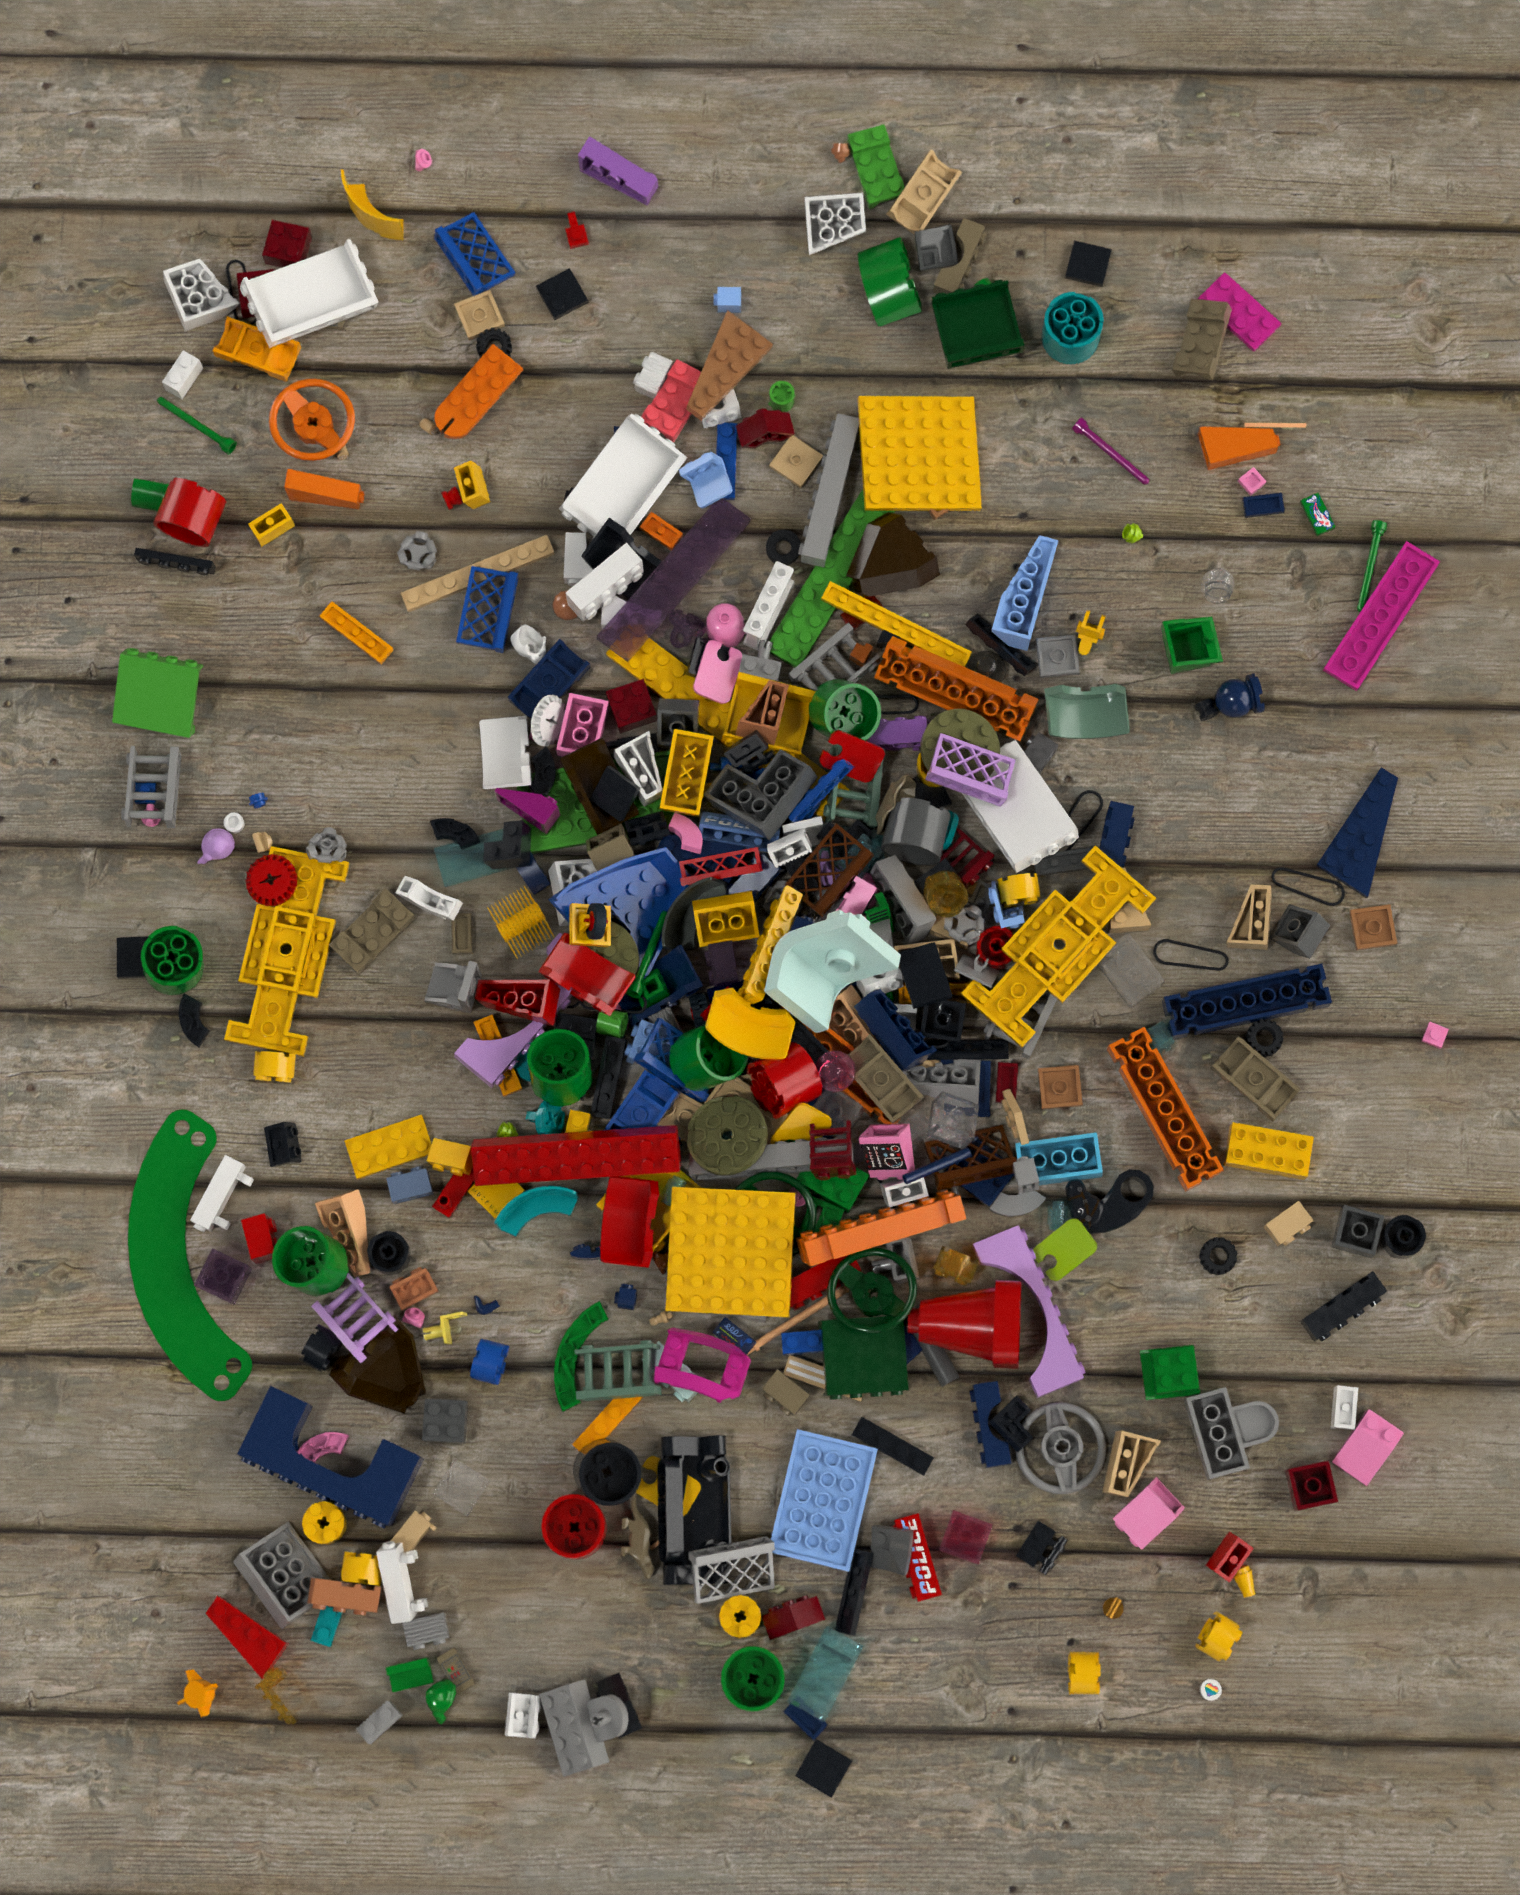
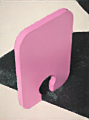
M710 640L705 645L693 689L696 694L720 704H726L732 696L741 664L742 653L738 649L730 647L728 652L729 659L721 661L717 656V652L721 648L722 643Z

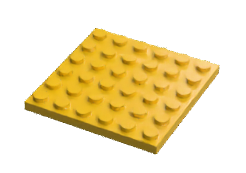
M858 397L865 511H980L982 509L974 397Z
M672 1187L665 1311L789 1317L796 1193Z

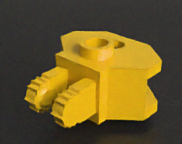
M1090 610L1086 611L1083 621L1079 620L1075 632H1078V638H1081L1078 650L1081 655L1089 654L1092 644H1097L1098 639H1103L1106 629L1102 627L1106 615L1101 616L1098 626L1087 623Z

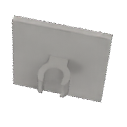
M963 954L954 971L991 988L1000 971L987 966L988 958L985 963L979 962L980 954L975 959Z

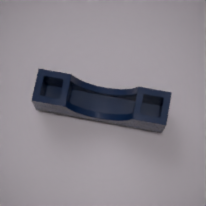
M998 1381L974 1384L972 1386L973 1390H969L971 1403L975 1402L976 1410L973 1411L974 1423L979 1425V1431H976L978 1444L982 1443L983 1452H979L981 1465L985 1464L986 1469L1011 1465L1008 1443L997 1439L991 1433L988 1426L990 1411L1001 1402Z

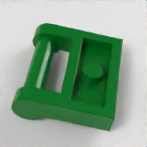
M812 1196L815 1207L823 1208L814 1233L819 1232L820 1227L832 1224V1227L839 1225L845 1210ZM808 1209L802 1220L800 1228H797L799 1233L806 1231L808 1224Z

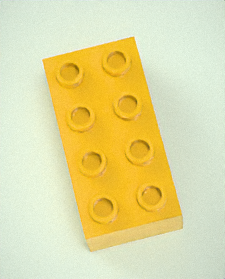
M674 729L660 810L699 817L714 736Z
M1232 1122L1229 1128L1224 1166L1305 1180L1308 1177L1314 1137Z

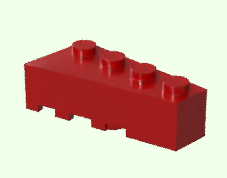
M478 980L475 999L486 1008L554 1027L561 988L551 980Z

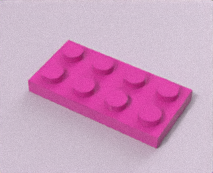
M1225 272L1198 298L1200 300L1228 302L1232 310L1227 328L1253 352L1281 326L1280 321Z

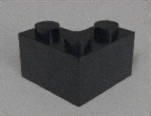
M523 820L504 822L503 841L484 843L483 862L492 870L530 866L532 828Z
M620 1673L596 1682L599 1691L595 1692L597 1698L605 1695H615L624 1703L627 1709L628 1726L619 1738L642 1729Z

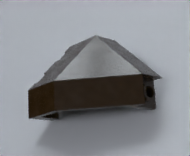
M887 512L868 523L846 574V577L852 578L855 591L862 593L863 598L921 587L940 575L937 557L932 551L928 552L922 545L924 541L915 530L910 531L905 525L906 520L902 515Z
M393 1315L392 1317L396 1320L393 1324L398 1328L396 1332L387 1325L364 1346L365 1349L362 1350L363 1354L367 1357L362 1363L351 1352L345 1357L341 1355L335 1361L329 1376L348 1396L405 1414L408 1406L414 1405L419 1396L427 1393L414 1336Z

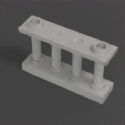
M847 623L789 673V680L793 684L798 681L803 682L809 690L817 691L818 687L808 677V672L814 668L827 681L836 679L823 665L822 661L827 656H832L850 676L847 681L856 683L868 672L872 673L878 668L880 656L877 654L872 659L869 657L865 665L856 672L838 652L837 648L844 643L853 650L857 644L852 639L854 628Z
M135 746L130 747V753H127L126 762L129 765L125 808H122L121 818L125 821L127 827H131L132 818L162 819V821H165L167 828H175L182 756L179 747H170V754H167V756L138 755ZM137 763L167 764L169 766V770L165 774H136ZM135 782H165L167 790H164V792H135ZM134 800H163V802H166L165 809H162V811L133 810Z
M1048 991L1045 992L1046 996L1049 997L1046 1004L1036 1002L1031 1007L1040 1014L1038 1021L1032 1022L1023 1017L1021 1018L1036 1032L1025 1046L1020 1048L1023 1050L1022 1057L1028 1060L1057 1001V998ZM988 1021L983 1031L986 1033L985 1040H989L991 1034L1019 1046L1002 1030L995 1027L994 1023Z

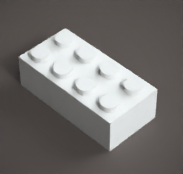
M625 543L565 593L568 606L583 622L586 619H592L597 614L599 608L609 605L616 594H622L628 588L627 585L632 581L637 582L642 577V559Z

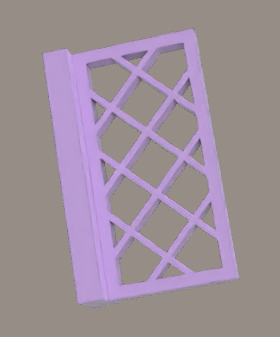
M940 733L925 780L1001 807L1008 796L1007 790L1015 759ZM942 741L950 743L953 749L945 752L942 747ZM963 748L968 749L972 756L964 759L959 750ZM955 752L960 761L952 764L947 755ZM985 755L991 763L983 766L978 757ZM944 758L948 767L943 769L936 766L937 760ZM972 759L975 760L979 767L973 771L970 770L966 763ZM1004 762L1009 764L1008 770L1001 772L997 763ZM962 764L967 773L960 775L954 767ZM993 766L998 775L990 778L985 769ZM981 771L986 780L983 782L977 781L973 774ZM1000 778L1003 783V789L995 787L992 781Z

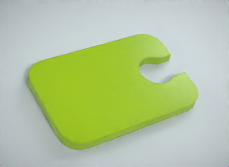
M1072 1218L1040 1242L1033 1251L1038 1264L1048 1254L1056 1258V1266L1049 1268L1045 1273L1051 1280L1059 1281L1095 1253L1097 1243L1078 1219Z

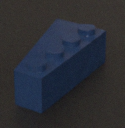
M671 834L670 836L663 837V840L660 841L657 849L666 847L678 862L746 849L743 846L703 840L701 854L681 849L682 842L677 835ZM728 856L723 864L728 868H734L738 860ZM707 860L703 868L713 872L719 864L713 860ZM701 861V862H696V863L701 866V864L703 863V861ZM692 863L685 864V869L696 873L699 869ZM735 876L718 880L726 882L728 886L733 882Z

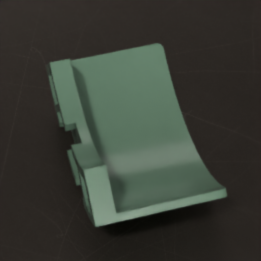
M1119 684L1091 687L1090 691H1081V687L1058 685L1044 689L1050 736L1068 739H1094L1119 736L1130 732L1125 687Z

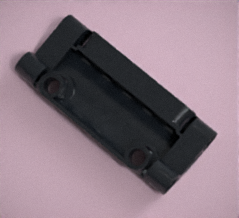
M726 1436L661 1437V1459L657 1465L658 1550L659 1559L663 1562V1585H693L692 1562L689 1560V1551L731 1543L730 1463L725 1458ZM716 1463H717L718 1466H719V1471H718V1472H717V1470H716ZM689 1475L700 1483L701 1489L688 1513L683 1517V1501ZM726 1561L721 1562L716 1570L723 1575L729 1566ZM707 1565L698 1567L699 1576L704 1578L710 1567ZM714 1571L707 1582L709 1584H716L721 1576ZM724 1580L722 1584H728L729 1582Z

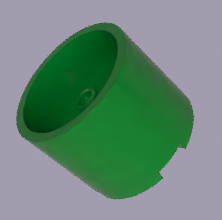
M843 679L826 681L817 688L818 690L815 692L811 702H809L810 721L817 731L830 738L833 732L840 730L863 740H867L874 734L881 720V706L877 696L871 689Z
M178 926L159 928L149 935L141 950V962L145 978L155 990L163 994L180 995L186 993L198 984L203 975L204 959L201 944L197 937L186 929ZM170 955L176 957L175 962L169 960Z
M706 1024L681 1034L670 1049V1066L673 1074H677L678 1078L685 1084V1087L693 1091H705L737 1078L744 1071L748 1056L733 1051L716 1040L706 1029Z
M564 1029L549 1030L535 1038L527 1053L530 1081L535 1095L552 1106H569L580 1101V1098L590 1089L592 1083L589 1051L585 1041L576 1033Z
M298 1226L285 1232L277 1241L272 1254V1265L277 1277L283 1283L313 1297L336 1291L346 1279L349 1266H347V1251L344 1246L336 1239L309 1226Z
M756 1646L744 1647L734 1652L725 1662L721 1673V1685L725 1696L733 1705L746 1711H760L773 1705L780 1697L785 1683L784 1670L778 1658L767 1649ZM750 1673L753 1675L758 1674L759 1678L756 1685L748 1683L747 1680H749Z

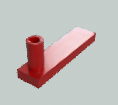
M473 1167L470 1175L462 1174V1176H457L453 1174L432 1205V1208L450 1219L475 1181Z

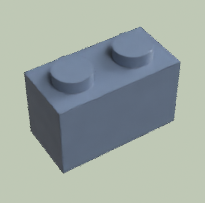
M422 1166L410 1169L411 1172L409 1173L395 1172L390 1174L391 1177L386 1178L393 1204L434 1195L429 1172L426 1168L423 1169Z

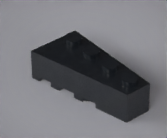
M1372 1271L1302 1319L1300 1323L1314 1342L1318 1339L1322 1342L1331 1336L1329 1331L1335 1327L1337 1330L1343 1328L1348 1324L1346 1321L1351 1316L1355 1319L1365 1312L1363 1310L1364 1307L1369 1304L1371 1307L1382 1301L1380 1296L1388 1291L1374 1271Z

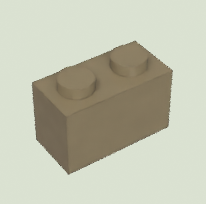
M778 1369L762 1388V1391L765 1392L763 1396L771 1403L775 1400L780 1404L779 1409L787 1416L790 1414L795 1416L810 1397L806 1391Z

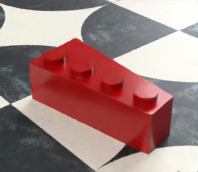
M217 1596L205 1613L261 1679H265L289 1645L284 1639L222 1596Z

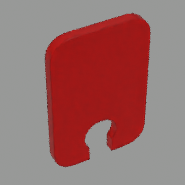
M837 730L831 734L828 742L833 745L838 744L842 746L841 753L837 756H832L829 752L823 750L819 761L823 767L832 770L835 762L845 759L854 766L846 776L867 783L874 778L885 756V751L876 744Z

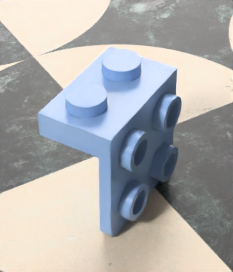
M713 452L704 453L700 458L686 463L684 467L679 469L680 476L691 483L697 505L701 509L732 493V486L723 459Z
M992 881L991 887L988 888V894L991 904L995 903L993 907L995 922H1000L1001 928L1009 926L1010 928H1017L1022 926L1021 923H1025L1023 905L1003 910L996 881Z
M641 1019L638 1025H634L631 1036L634 1037L632 1044H627L624 1055H627L626 1062L634 1063L633 1059L643 1048L654 1026L653 1023ZM660 1026L658 1030L660 1039L668 1037L666 1028ZM678 1037L673 1038L674 1043L678 1039ZM669 1040L661 1041L663 1053L670 1051ZM652 1043L648 1049V1052L652 1055L659 1054L656 1043ZM670 1054L664 1055L667 1065L670 1062Z

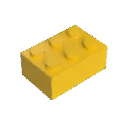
M752 891L692 901L700 947L760 937Z

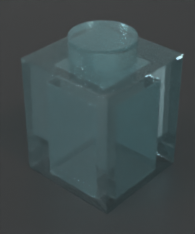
M1164 1021L1146 1029L1152 1039L1150 1044L1152 1050L1157 1048L1161 1055L1172 1050L1171 1046H1173L1175 1041Z

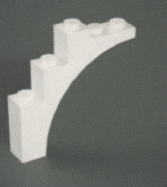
M566 532L564 582L569 586H574L593 570L582 558V554L587 548L586 533ZM616 595L612 598L609 605L601 607V627L607 633L622 631V623H626L627 626L645 624L648 627H656L657 624L662 625L661 611L648 610L632 605Z

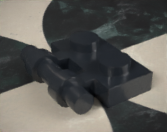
M757 730L724 749L723 753L735 768L742 764L744 767L740 768L739 771L744 774H752L762 764L770 763L771 759L776 755L773 749L764 752V750L768 749V744ZM757 755V759H755L754 761L750 760L751 758Z
M663 810L624 822L631 846L638 844L642 846L645 845V842L656 839L660 841L663 840V837L670 836Z
M1037 1521L1016 1554V1557L1031 1567H1034L1037 1561L1041 1562L1043 1565L1039 1572L1046 1575L1055 1566L1054 1562L1058 1555L1065 1550L1064 1546L1068 1539L1060 1536L1058 1541L1055 1542L1052 1540L1055 1531L1042 1522ZM1047 1545H1049L1053 1549L1046 1558L1042 1556V1553Z

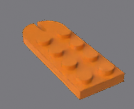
M492 344L436 409L435 423L441 434L444 433L445 438L460 439L469 434L522 373L523 367ZM450 421H454V422L447 428V430L444 431V428L446 427V425H447Z

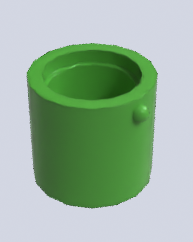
M786 381L774 383L770 387L768 405L773 410H780L781 412L791 410L796 396L793 386Z
M614 1010L611 1016L599 1012L596 1024L597 1033L623 1038L628 1025L627 1012Z

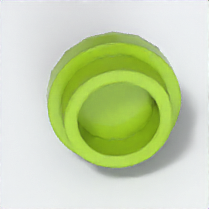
M1133 523L1127 524L1124 527L1122 537L1128 543H1135L1143 538L1140 527Z
M502 1122L496 1136L513 1137L518 1136V1133L512 1123Z

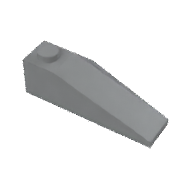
M957 1059L953 1060L951 1064L943 1065L940 1062L935 1063L934 1067L916 1066L903 1071L923 1095L957 1105L978 1106L981 1060Z

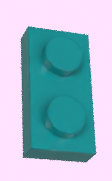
M325 1606V1610L321 1609L310 1641L331 1647L343 1612L333 1611L331 1606Z

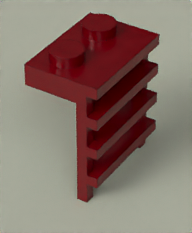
M957 828L956 832L961 837L941 856L940 862L947 858L964 840L970 845L951 863L953 868L973 848L978 852L958 873L961 877L959 883L966 890L970 885H975L980 879V875L984 871L987 872L994 865L995 855L989 850L985 853L963 831Z
M846 1121V1127L815 1130V1124H810V1170L815 1178L819 1180H829L830 1177L847 1179L850 1176L856 1175V1166L852 1162L851 1121ZM847 1135V1139L815 1141L816 1136ZM847 1145L846 1151L815 1153V1148Z

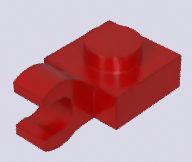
M575 211L567 213L570 228H566L565 232L570 249L589 245L584 224L578 225Z

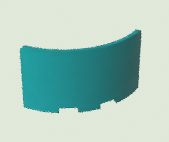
M543 1186L528 1190L512 1199L498 1214L494 1224L497 1229L517 1237L520 1230L538 1215L560 1213L571 1217L579 1199L578 1194L574 1190L558 1186Z

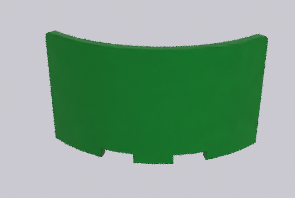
M901 237L858 253L862 282L872 313L879 327L922 312V302L914 280H909L908 271L911 269L908 252Z

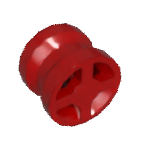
M456 486L451 487L450 491L441 492L448 510L453 509L455 505L463 504Z

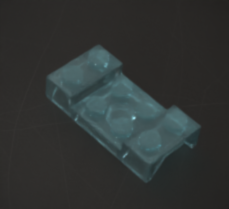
M826 1626L787 1703L800 1708L824 1723L863 1645Z

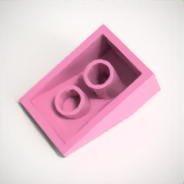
M1368 1409L1364 1412L1356 1424L1355 1430H1352L1332 1463L1367 1486L1391 1454L1404 1432Z

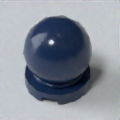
M1255 673L1246 675L1245 681L1229 679L1223 682L1216 691V706L1223 715L1229 718H1240L1247 715L1251 709L1255 714L1265 710V703H1260L1259 694H1263L1258 677H1255Z

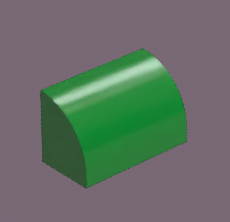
M134 478L131 492L132 507L158 511L169 484Z

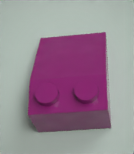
M496 788L495 790L497 800L545 834L548 833L560 816L559 807L556 805L557 801L550 796L544 797L542 794Z

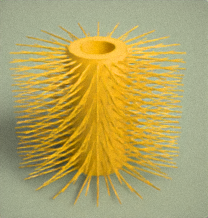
M525 886L524 888L533 904L530 903L526 894L520 888L529 906H527L523 897L518 892L526 908H523L521 902L514 894L522 909L520 911L516 902L509 894L518 912L515 911L507 897L506 899L514 915L504 900L503 903L511 915L510 917L500 902L499 904L507 919H505L497 905L496 907L504 921H501L499 915L492 907L500 922L498 923L489 910L497 924L496 927L504 941L507 942L516 958L517 955L509 940H511L521 956L513 938L523 953L524 950L516 936L519 937L523 946L528 951L520 936L522 934L526 943L531 948L523 933L526 932L531 943L535 946L527 931L528 929L538 945L539 942L531 930L532 927L543 943L535 925L545 941L547 940L538 925L539 923L550 939L542 921L554 937L542 910Z

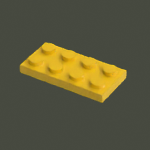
M422 1114L344 1140L357 1180L427 1157L432 1145Z

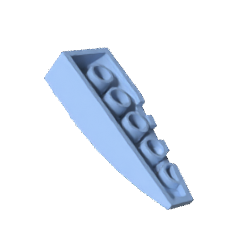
M1039 535L1026 559L1022 562L1016 575L1012 578L1006 591L1001 596L991 631L1010 647L1028 651L1059 540Z

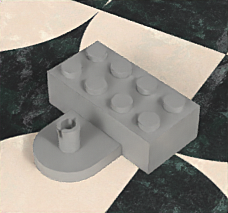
M1226 1387L1184 1399L1207 1481L1249 1469L1244 1448L1269 1441L1274 1437L1279 1427L1278 1415L1273 1407L1261 1401L1232 1407Z
M586 1680L574 1682L539 1694L563 1777L609 1762L603 1741L621 1736L628 1726L627 1709L617 1696L605 1695L591 1700Z

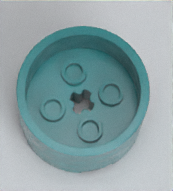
M1075 292L1063 293L1050 302L1044 317L1041 340L1045 351L1051 358L1063 364H1078L1088 360L1095 353L1099 345L1104 321L1103 312L1099 304L1092 297Z

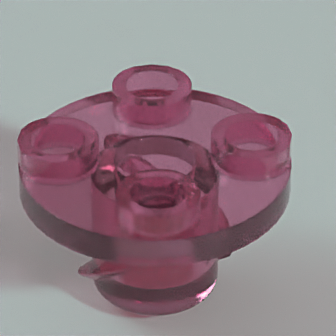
M829 1051L818 1059L816 1067L824 1089L831 1092H839L847 1089L854 1081L856 1065L846 1053Z

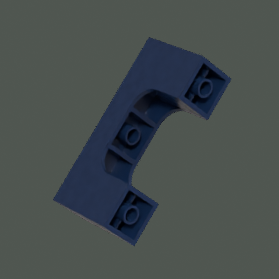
M270 1386L237 1455L242 1456L240 1461L253 1467L259 1464L261 1465L259 1470L272 1476L274 1473H278V1479L291 1485L293 1481L297 1482V1488L311 1493L312 1490L316 1491L315 1496L327 1502L330 1499L335 1500L334 1505L346 1511L349 1508L354 1509L353 1514L365 1520L368 1517L373 1518L371 1523L384 1529L386 1526L392 1527L424 1458L382 1439L369 1468L363 1474L351 1478L339 1475L306 1459L301 1453L297 1452L299 1449L298 1438L313 1406Z

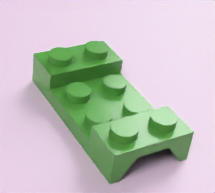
M885 124L848 134L847 141L869 210L876 207L880 202L897 199L904 189V184L895 163Z

